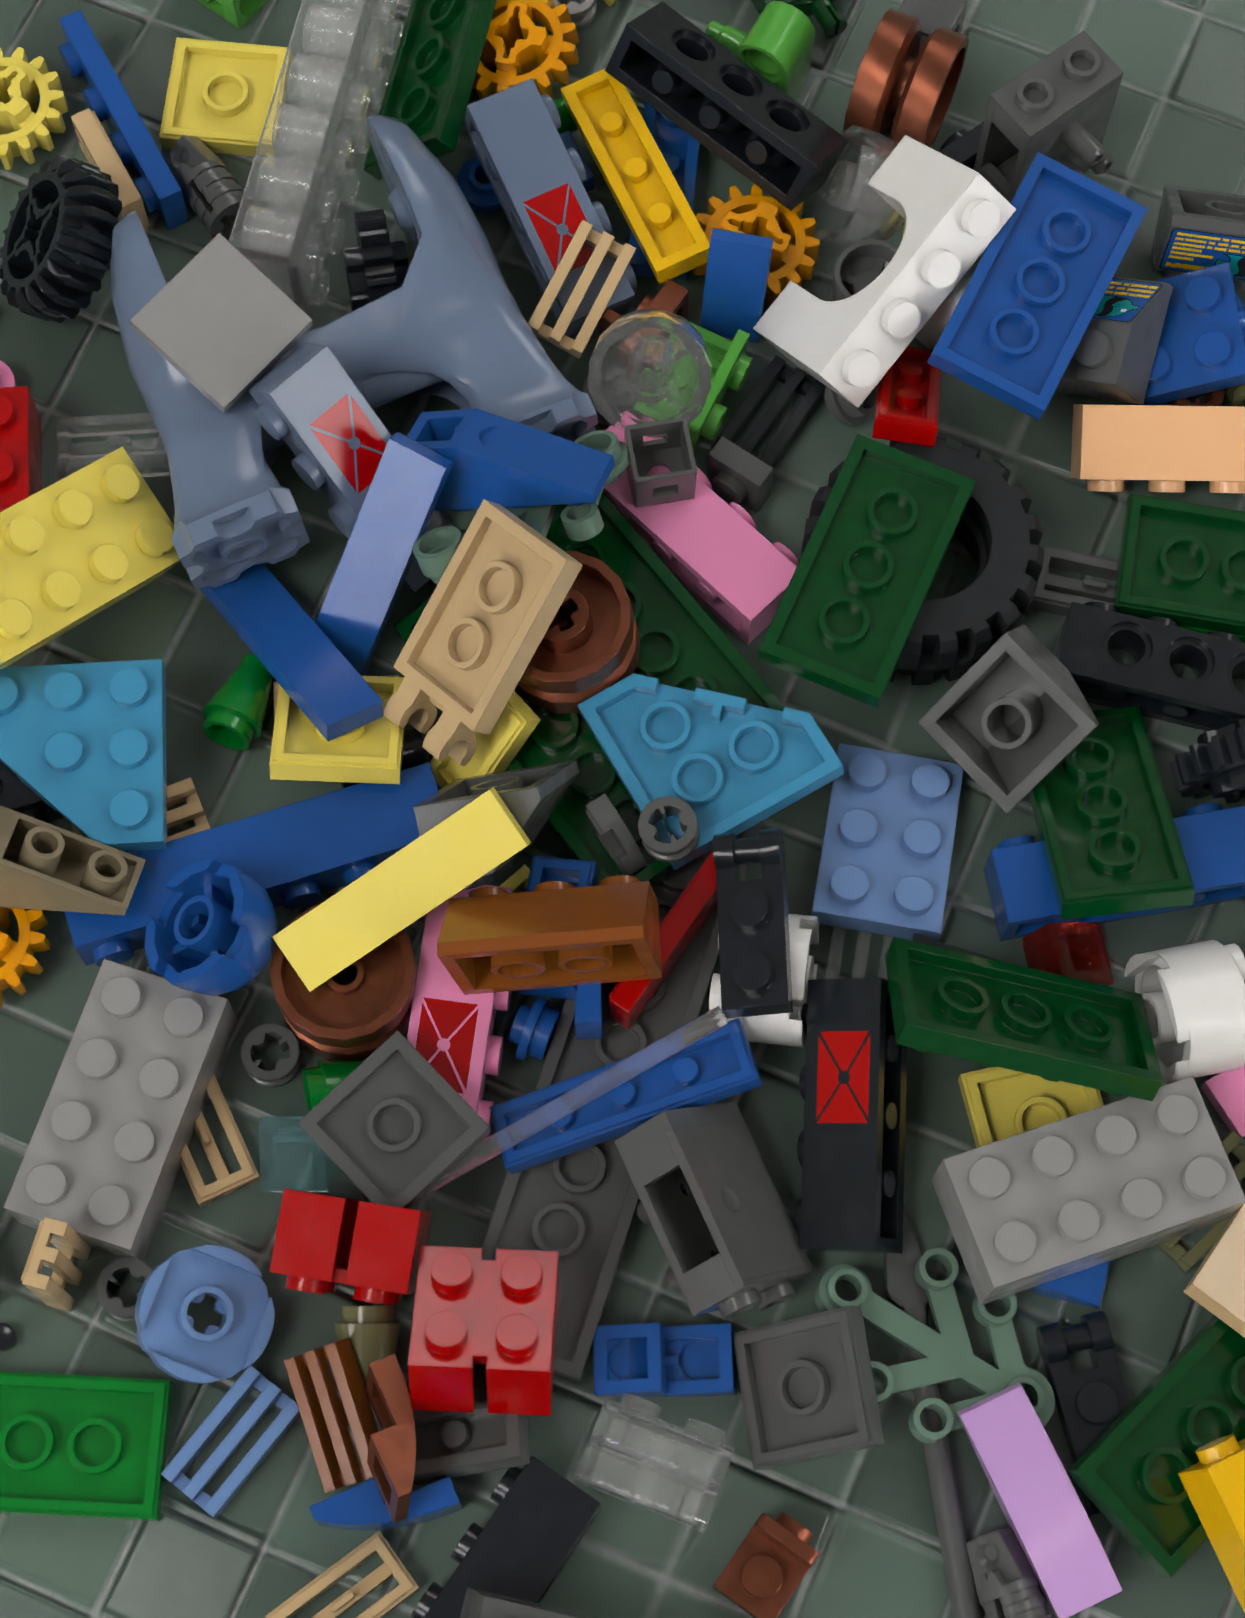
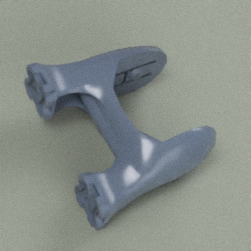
M379 114L366 117L368 134L389 193L388 201L399 228L404 231L414 254L403 285L322 327L308 330L264 375L303 343L327 345L372 409L410 394H431L444 397L460 406L461 409L478 408L573 442L587 433L596 431L594 426L598 424V416L589 395L580 392L561 374L525 321L505 283L488 239L454 177L415 133L398 118ZM137 211L128 212L113 229L111 253V296L129 370L157 427L168 458L175 507L174 533L171 540L194 588L197 589L205 586L217 588L238 579L241 572L253 565L264 562L275 564L295 556L298 549L309 543L310 539L290 490L281 487L268 466L276 449L287 443L283 438L280 440L273 438L260 424L254 413V410L259 405L249 391L224 414L131 328L130 320L170 281L165 279Z

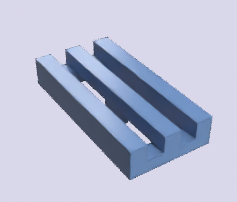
M248 1366L163 1470L161 1475L198 1504L210 1516L217 1519L298 1419L300 1412L297 1403L261 1375L254 1367ZM256 1388L261 1392L259 1397L191 1480L184 1475L185 1472L251 1391ZM273 1403L277 1405L282 1411L215 1494L210 1497L203 1489Z

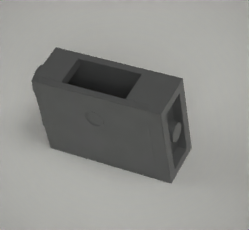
M1082 31L990 95L973 170L980 173L1009 203L1014 198L1037 152L1086 176L1084 173L1089 169L1096 175L1105 173L1113 164V156L1102 146L1124 72L1085 31Z
M736 1102L664 1110L614 1141L640 1198L636 1206L637 1216L643 1223L652 1225L671 1266L666 1272L667 1282L673 1290L683 1293L693 1316L720 1310L723 1318L728 1319L744 1313L755 1306H758L759 1311L771 1308L793 1297L796 1292L792 1284L814 1272L805 1250L800 1249V1239Z

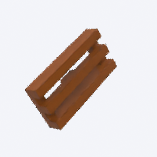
M346 1338L284 1360L324 1492L327 1493L365 1479L373 1478L367 1464L370 1435L378 1432V1428L350 1339ZM327 1360H329L330 1365H331V1369H332V1372H333V1375H334V1378H335V1381H336V1385H337V1388H338V1391H339V1394H340V1397H341L340 1400H339V1398H338V1395H337V1392H336V1389H335V1386H334V1382H333V1379H332V1376H331V1373H330V1370H329V1367H328ZM347 1426H350L362 1466L359 1465Z

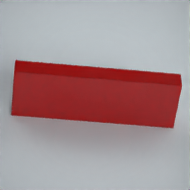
M907 346L879 381L872 438L935 447L939 420L942 370L927 363L933 349Z
M713 851L660 923L662 978L618 982L608 996L610 1018L628 1030L717 906L716 869Z

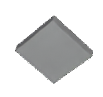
M218 233L130 320L131 328L225 414L248 391L247 389L254 385L312 327L313 319L224 236Z

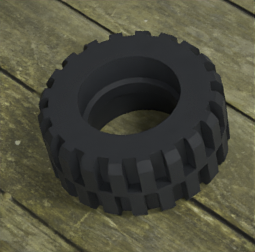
M936 436L935 447L890 441L889 446L976 480L972 495L954 533V537L970 553L977 569V577L970 586L959 593L945 598L925 600L890 679V682L893 683L896 673L911 675L912 685H931L933 675L937 673H943L945 680L948 682L960 679L968 671L971 662L975 664L1006 632L1021 626L1024 617L1027 616L1043 568L1044 550L1039 546L1043 531L1039 516L1034 513L1028 514L1032 499L1023 485L1016 484L1011 487L1007 483L1011 471L998 460H993L989 465L980 460V449L967 443H963L960 450L945 446L946 437ZM842 461L829 474L828 486L819 487L811 502L809 518L806 519L801 556L845 461Z

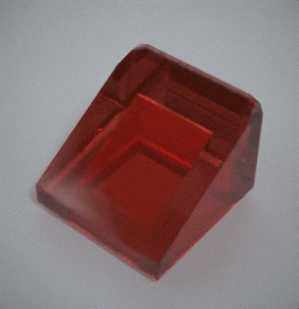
M1049 923L1023 938V948L1028 968L1105 986L1114 984L1099 923Z

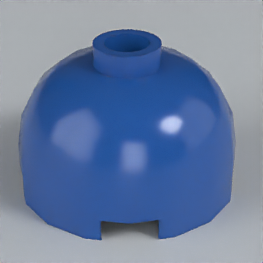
M211 858L188 864L166 884L165 888L173 891V893L164 904L159 920L149 915L146 923L144 944L149 967L155 973L164 976L170 984L195 993L215 996L242 989L259 975L273 951L275 941L272 936L277 934L278 926L273 903L267 891L236 866L222 864Z

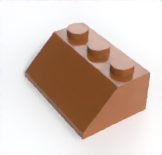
M629 875L610 876L602 879L598 886L575 888L573 884L568 882L549 881L536 885L534 891L508 893L507 890L498 887L477 888L469 892V897L449 899L437 941V956L464 995L662 978L659 904L650 881L640 882L639 878Z

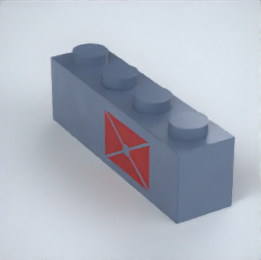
M533 78L467 105L463 127L542 294H544L582 220L592 224V229L601 234L604 231L612 234V228L602 204L599 201L591 203L582 182L586 181V172L579 154L573 147L565 148L557 131L561 127V120L552 98L547 93L541 96ZM586 243L550 309L556 322L595 249ZM607 254L605 255L564 335L569 337L580 331L617 259ZM630 263L606 307L618 314L628 311L635 296L633 289L637 288L636 276Z
M303 343L247 390L259 405L254 410V413L260 424L276 440L282 438L296 455L291 461L294 470L313 490L320 488L332 505L327 511L330 519L346 537L350 538L391 434L327 345ZM445 510L433 511L425 532L437 527H454ZM415 557L401 588L413 593L431 579L422 574Z

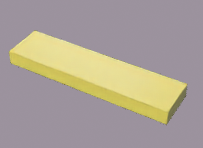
M492 787L272 936V938L309 992H311L527 847L531 841L496 789Z

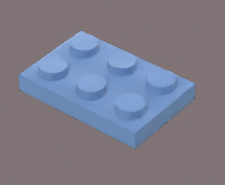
M839 743L837 756L843 764L844 775L832 781L811 916H817L819 924L910 940H912L914 933L939 941L964 769L958 763Z

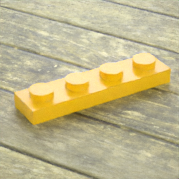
M602 69L561 88L563 101L658 283H664L668 279L677 277L707 263L710 243L626 86L608 74L605 69Z

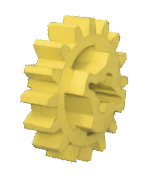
M18 47L11 57H4L0 48V159L5 170H12L14 157L22 156L31 165L35 163L33 150L39 146L50 152L54 149L50 132H65L66 126L62 114L69 112L57 72H49L45 59L41 56L36 57L29 63L25 50L21 47ZM38 95L40 96L39 107L35 100Z

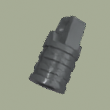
M182 135L176 142L175 147L168 153L165 162L181 188L183 197L190 204V207L198 215L213 238L218 233L227 240L240 235L252 224L256 217L257 208L248 197L242 186L239 185L234 175L230 173L225 163L198 137Z
M1011 1528L992 1531L966 1543L977 1598L980 1606H983L985 1618H1052L1047 1612L1045 1598L1040 1593L1038 1579Z

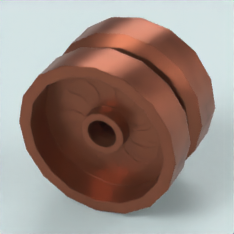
M892 8L887 10L879 22L859 66L845 114L843 127L845 135L873 144L885 135L895 116L891 132L893 150L905 135L932 148L951 104L962 72L969 44L968 36L940 26L927 37L917 56L922 35L919 19Z
M564 551L583 566L515 688L532 705L556 714L580 713L578 704L633 674L639 662L640 635L634 619L632 605L621 578L602 560L578 551Z
M318 905L312 906L311 908H309L308 910H306L304 913H302L301 915H299L298 917H296L294 920H292L288 925H290L291 923H293L294 921H296L297 919H299L300 917H302L303 915H305L306 913H308L309 911H311L312 909H314V908L317 907ZM404 930L311 992L304 985L277 943L275 944L269 972L275 1000L281 1010L285 1024L303 1047L328 1060L362 1061L366 1060L397 1030L405 1037L409 1028L417 966L410 938ZM353 977L354 981L352 983L339 985V981L343 978Z

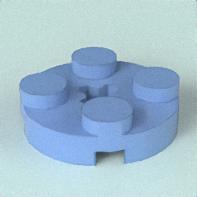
M203 1245L173 1253L162 1263L154 1267L139 1291L135 1306L138 1345L148 1354L155 1366L177 1380L194 1384H205L233 1377L260 1357L272 1334L275 1310L272 1297H269L267 1286L261 1279L262 1274L246 1256L223 1246ZM205 1295H209L216 1299L213 1310L222 1315V1321L218 1327L213 1325L207 1326L201 1334L193 1329L194 1319L187 1315V1310L190 1303L199 1304Z

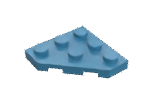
M163 660L6 667L0 670V760L54 811H58L73 824L84 837L124 852L167 849L166 668Z
M635 673L578 704L582 717L640 813L648 803L666 796L682 799L695 812L700 831L698 846L687 858L670 863L674 870L712 850L714 835L728 833L738 835L844 775L843 764L809 712L784 707L783 711L749 704L747 699L697 687L695 691L660 684L657 678ZM667 817L668 824H665L662 819L657 821L654 827L657 829L660 838L659 842L671 843V835H674L676 840L683 836L684 832L681 830L679 817Z

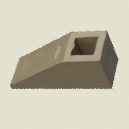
M0 805V907L125 916L144 867L145 859Z

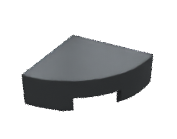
M604 793L588 803L585 813L591 829L622 875L631 876L645 867L647 864L637 843L607 795Z

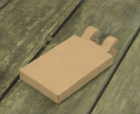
M483 499L393 666L405 677L398 690L387 701L383 715L399 728L404 729L406 724L409 723L420 733L428 731L423 742V748L439 761H444L448 755L459 765L465 766L476 751L477 741L475 732L490 735L583 565L500 504ZM438 708L442 711V714L437 723L431 728L436 719Z

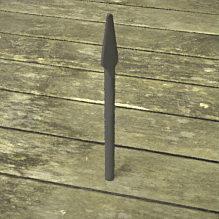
M904 1203L902 1254L884 1253L885 1292L891 1304L929 1327L925 1304L928 1302L926 1290L917 1283L914 1275L915 1264L922 1254ZM905 1347L908 1362L923 1358ZM939 1384L913 1390L915 1405L927 1398L942 1400ZM930 1409L921 1411L920 1422L922 1426L930 1432H939L942 1427L939 1414ZM947 1434L936 1443L928 1444L922 1442L952 1614L953 1618H981L979 1601L966 1547L968 1540L950 1440Z

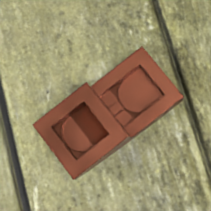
M393 1354L369 1363L366 1393L382 1428L381 1431L370 1435L367 1464L395 1524L407 1519L416 1464V1435L410 1396L397 1358Z

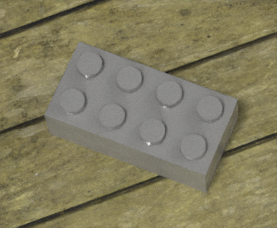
M104 959L3 1208L19 1223L38 1229L40 1221L44 1220V1217L66 1222L92 1248L122 1258L133 1257L145 1261L181 1168L180 1158L185 1143L189 1147L195 1131V1121L198 1119L200 1112L203 1111L209 1095L206 1089L213 1073L216 1077L238 1020L229 1000L218 995L209 996L180 989L170 984L165 978Z
M1193 1076L1161 1086L1153 1101L1128 1097L945 1158L931 1179L980 1305L1227 1221L1245 1203L1244 1193Z

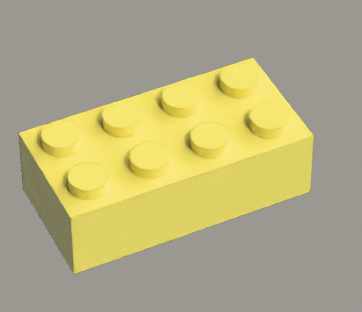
M123 446L0 512V670L148 585L181 562L171 540L174 533V524Z

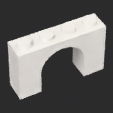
M907 135L902 138L867 183L906 219L903 239L887 267L864 289L839 301L821 300L790 280L753 327L758 334L791 362L857 408H859L1016 211V208L980 173Z

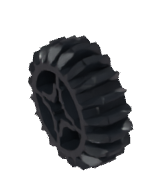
M57 156L52 162L45 161L40 166L38 173L34 172L29 176L27 188L18 192L19 200L14 210L9 211L11 218L8 227L3 231L5 240L3 247L0 249V258H2L0 279H2L1 292L7 296L9 305L20 309L21 313L40 320H52L62 323L66 318L73 320L79 314L80 308L86 309L90 305L92 293L94 291L98 292L101 289V280L106 270H111L109 262L112 253L113 229L119 222L118 216L122 211V201L118 199V185L112 182L111 175L100 171L98 166L83 160L79 161L74 158L67 159Z

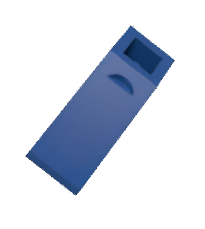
M478 408L421 412L407 435L408 438L454 462L434 511L454 510L466 512L478 509L483 499L510 508L560 504L580 506L584 503H595L615 465V460L611 454Z

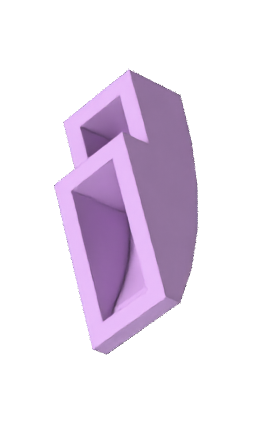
M1019 1382L958 1411V1416L1005 1519L1014 1532L1038 1579L1039 1588L1046 1603L1056 1617L1068 1618L1123 1591L1071 1480L1022 1385Z

